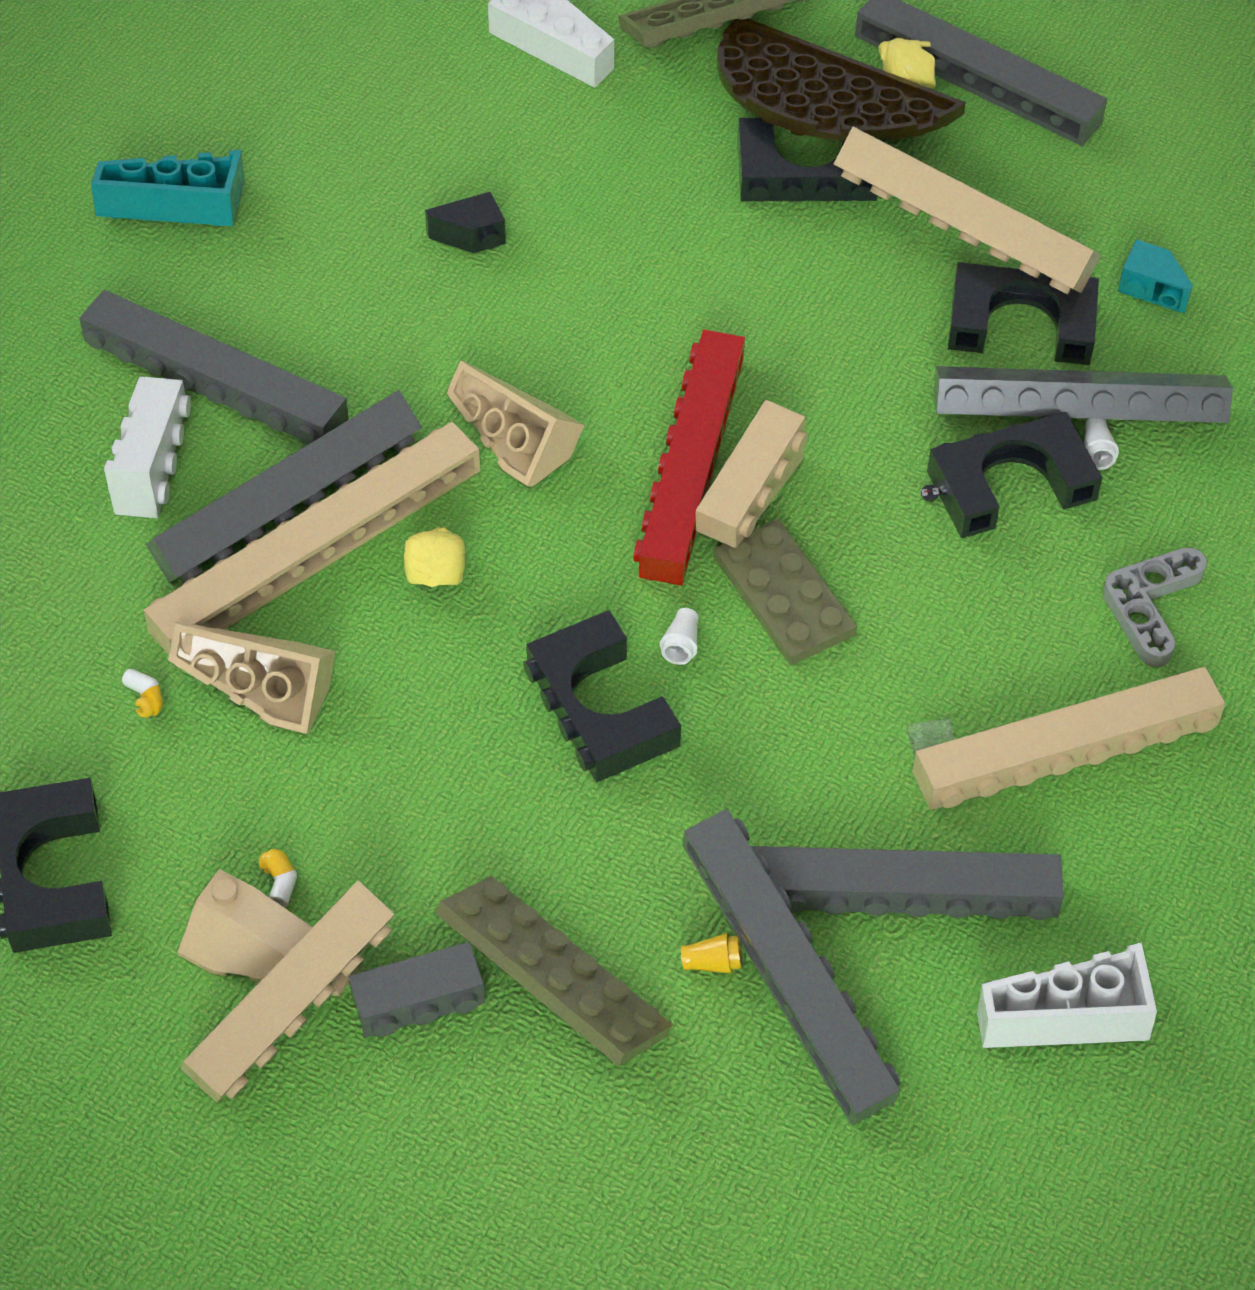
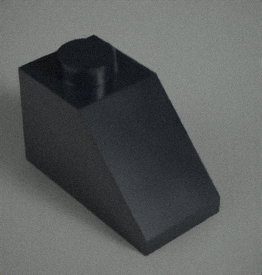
M491 191L425 210L426 232L429 239L471 253L493 249L506 244L505 219Z

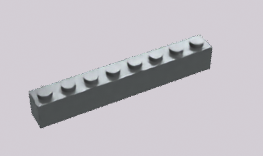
M869 0L857 12L855 37L877 48L882 42L895 38L928 41L931 43V46L921 48L935 58V76L1082 147L1103 123L1107 98L901 0Z
M106 290L101 292L79 318L84 341L91 347L116 355L123 362H131L138 365L154 376L183 380L185 390H193L206 396L213 403L226 405L236 410L242 416L259 420L275 431H283L298 438L306 445L349 420L345 397Z
M936 366L933 402L937 414L1043 417L1066 412L1069 418L1229 423L1233 387L1226 375Z
M398 390L169 528L145 545L169 583L178 577L184 583L203 571L199 566L202 562L211 558L214 563H217L232 554L234 551L230 545L243 539L244 543L248 544L265 532L261 527L264 524L273 520L277 526L295 515L292 509L295 505L304 501L308 507L326 496L322 490L326 486L334 483L339 488L354 479L356 476L353 470L364 464L368 470L386 459L382 453L393 446L396 452L411 444L415 441L412 434L421 429L422 426Z
M725 809L685 830L682 846L850 1124L854 1125L896 1101L900 1092L898 1087L901 1085L900 1078L889 1062L883 1063L876 1051L878 1043L871 1030L867 1026L862 1028L854 1015L856 1007L846 991L840 993L832 980L835 975L828 960L824 956L818 957L811 946L813 938L809 929L803 921L797 922L789 910L792 908L787 893L781 886L776 888L768 876L771 872L766 859L760 852L755 854L748 843L750 837L745 825L739 818L734 820L728 809Z
M751 846L755 854L760 852L766 859L771 872L768 876L775 887L781 886L787 893L792 908L789 909L791 913H801L805 910L825 911L829 914H842L845 912H866L870 915L907 913L915 917L927 914H948L955 918H962L968 915H988L995 919H1003L1009 916H1029L1035 920H1045L1050 917L1059 916L1064 898L1061 854Z

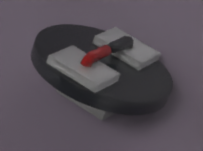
M926 485L921 489V496L928 501L935 500L939 497V489L934 485Z

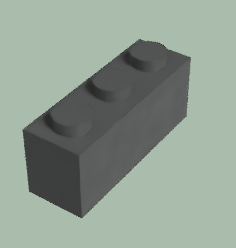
M470 942L349 975L351 995L364 1038L373 1035L378 1037L387 1036L395 1032L397 1028L411 1024L425 1025L433 1022L439 1016L453 1012L467 1013L474 1010L478 1005L485 1004L484 984Z

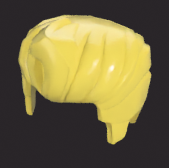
M903 38L882 42L878 46V50L883 60V71L933 89L936 86L935 58L921 48L930 47L931 43L928 41L905 40Z
M443 527L435 528L432 531L419 532L410 536L405 541L404 570L409 583L422 584L433 588L439 585H458L462 582L466 550L465 543L460 536L453 534Z

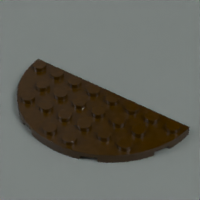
M735 19L725 29L723 40L720 46H718L717 71L723 87L729 95L742 107L761 118L763 122L790 130L794 135H808L846 141L852 127H855L885 142L929 133L948 126L965 113L966 102L751 19Z

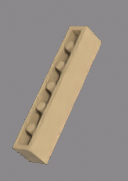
M358 880L183 1061L180 1069L216 1103L225 1095L232 1100L249 1082L244 1075L255 1064L260 1069L263 1068L277 1053L278 1049L274 1046L275 1042L284 1033L291 1038L307 1021L302 1014L313 1003L318 1008L321 1007L335 992L336 989L331 985L341 973L348 978L364 961L359 954L369 944L377 948L391 933L392 929L388 924L395 914Z

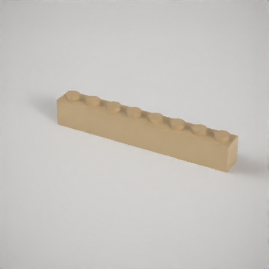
M852 127L834 162V165L843 169L841 176L857 185H860L862 179L873 185L870 192L886 200H889L891 195L901 199L899 207L918 216L920 210L932 215L929 222L945 231H948L950 225L959 229L961 233L958 238L976 247L982 241L991 246L989 254L1006 263L1010 257L1022 262L1018 269L1035 278H1038L1040 272L1051 277L1049 285L1066 294L1069 293L1071 288L1080 293L1083 291L1101 257V254L855 127Z
M1202 667L917 750L912 772L930 810L940 807L952 808L970 798L977 796L989 797L1001 789L1014 785L1026 786L1038 778L1051 774L1056 776L1063 775L1075 767L1088 763L1091 765L1100 764L1115 755L1122 753L1134 754L1152 744L1159 742L1171 743L1186 734L1196 731L1198 733L1210 731L1219 725L1225 702L1206 667Z

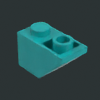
M1136 239L1123 267L1118 292L1185 314L1193 285L1170 250Z

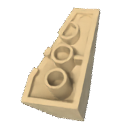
M460 360L447 391V395L466 421L473 423L481 434L480 440L485 447L491 448L498 457L497 463L502 470L529 487L536 485L571 458L585 426L553 406L465 361Z
M176 622L174 623L168 661L206 685L211 684L229 695V699L238 705L243 704L259 714V718L268 724L308 734L329 690L336 651L300 642Z
M219 869L194 904L178 949V956L212 974L227 976V973L248 976L251 981L260 982L313 927L255 887ZM362 963L351 975L356 974V972L361 967ZM341 973L331 984L336 989L332 994L333 996H341L349 984V977L347 978Z

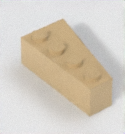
M768 400L764 401L697 507V532L734 548L738 547L744 537L748 538L751 535L756 521L804 459V447L808 439V433L805 432V416Z

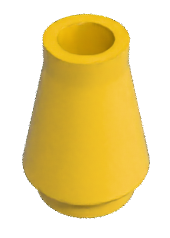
M727 932L691 945L681 946L683 970L732 974L733 969H742L740 940L737 936H729Z

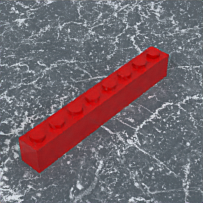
M703 329L700 342H693L689 359V363L693 364L692 370H685L682 381V391H685L684 398L678 397L676 400L674 418L677 419L676 425L670 424L666 446L670 448L668 453L662 452L659 461L658 474L662 475L660 482H653L650 494V503H654L652 511L645 510L642 522V532H645L644 540L637 539L634 549L633 561L639 562V578L683 586L697 535L696 509L710 487L744 361L745 337Z

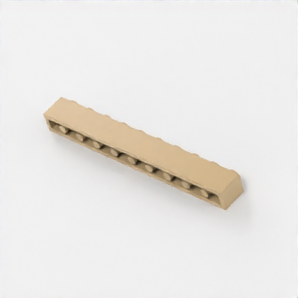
M450 422L441 429L433 430L426 438L411 447L402 449L398 455L385 463L374 466L367 474L352 483L343 485L337 492L321 502L313 503L306 511L290 521L282 522L267 535L251 541L244 549L229 558L218 561L214 567L196 578L187 580L180 588L165 597L154 600L150 606L143 609L148 632L169 655L174 623L176 622L222 630L227 629L480 472L479 448L453 422Z

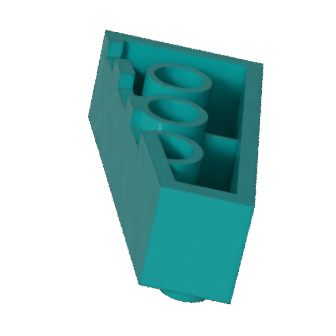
M242 150L229 151V156L212 158V152L198 153V159L177 160L176 155L163 156L162 159L154 163H146L144 158L99 161L91 182L95 215L147 221L233 226L244 186Z

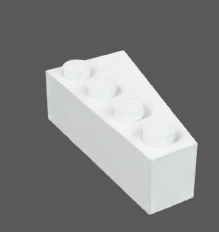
M491 0L488 3L489 33L594 88L614 69V39L568 0Z
M139 377L129 402V417H124L121 423V440H115L112 446V454H115L114 461L107 460L104 467L114 514L159 518L162 504L168 503L170 493L168 478L169 475L175 474L177 466L175 450L176 446H181L183 443L184 426L182 422L184 417H189L191 410V397L185 395L183 380Z
M1142 942L1128 946L1127 951L1111 955L1107 951L1095 954L1092 960L1071 965L1068 961L1054 965V969L1048 972L1036 974L1034 971L984 983L981 987L977 1009L983 1048L1148 1041L1151 1037L1157 1013Z

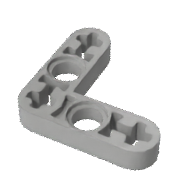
M1181 548L1115 570L1106 578L1103 589L1104 600L1139 658L1149 666L1159 667L1169 663L1175 648L1174 637L1151 599L1193 586L1201 581L1207 561L1205 556L1194 548ZM1149 572L1159 573L1164 577L1165 581L1158 584L1151 583L1145 578V574ZM1123 589H1128L1127 595L1124 594ZM1133 612H1140L1145 614L1149 621L1144 624H1137L1131 621L1128 615ZM1151 640L1156 647L1150 648ZM1157 647H1164L1163 651H1159Z

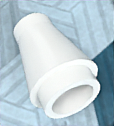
M1088 419L1085 423L1084 445L1098 470L1110 468L1118 457L1119 448L1107 427L1105 419Z
M681 608L677 611L675 619L660 640L662 656L670 663L683 665L688 663L697 654V623L699 616L690 608Z

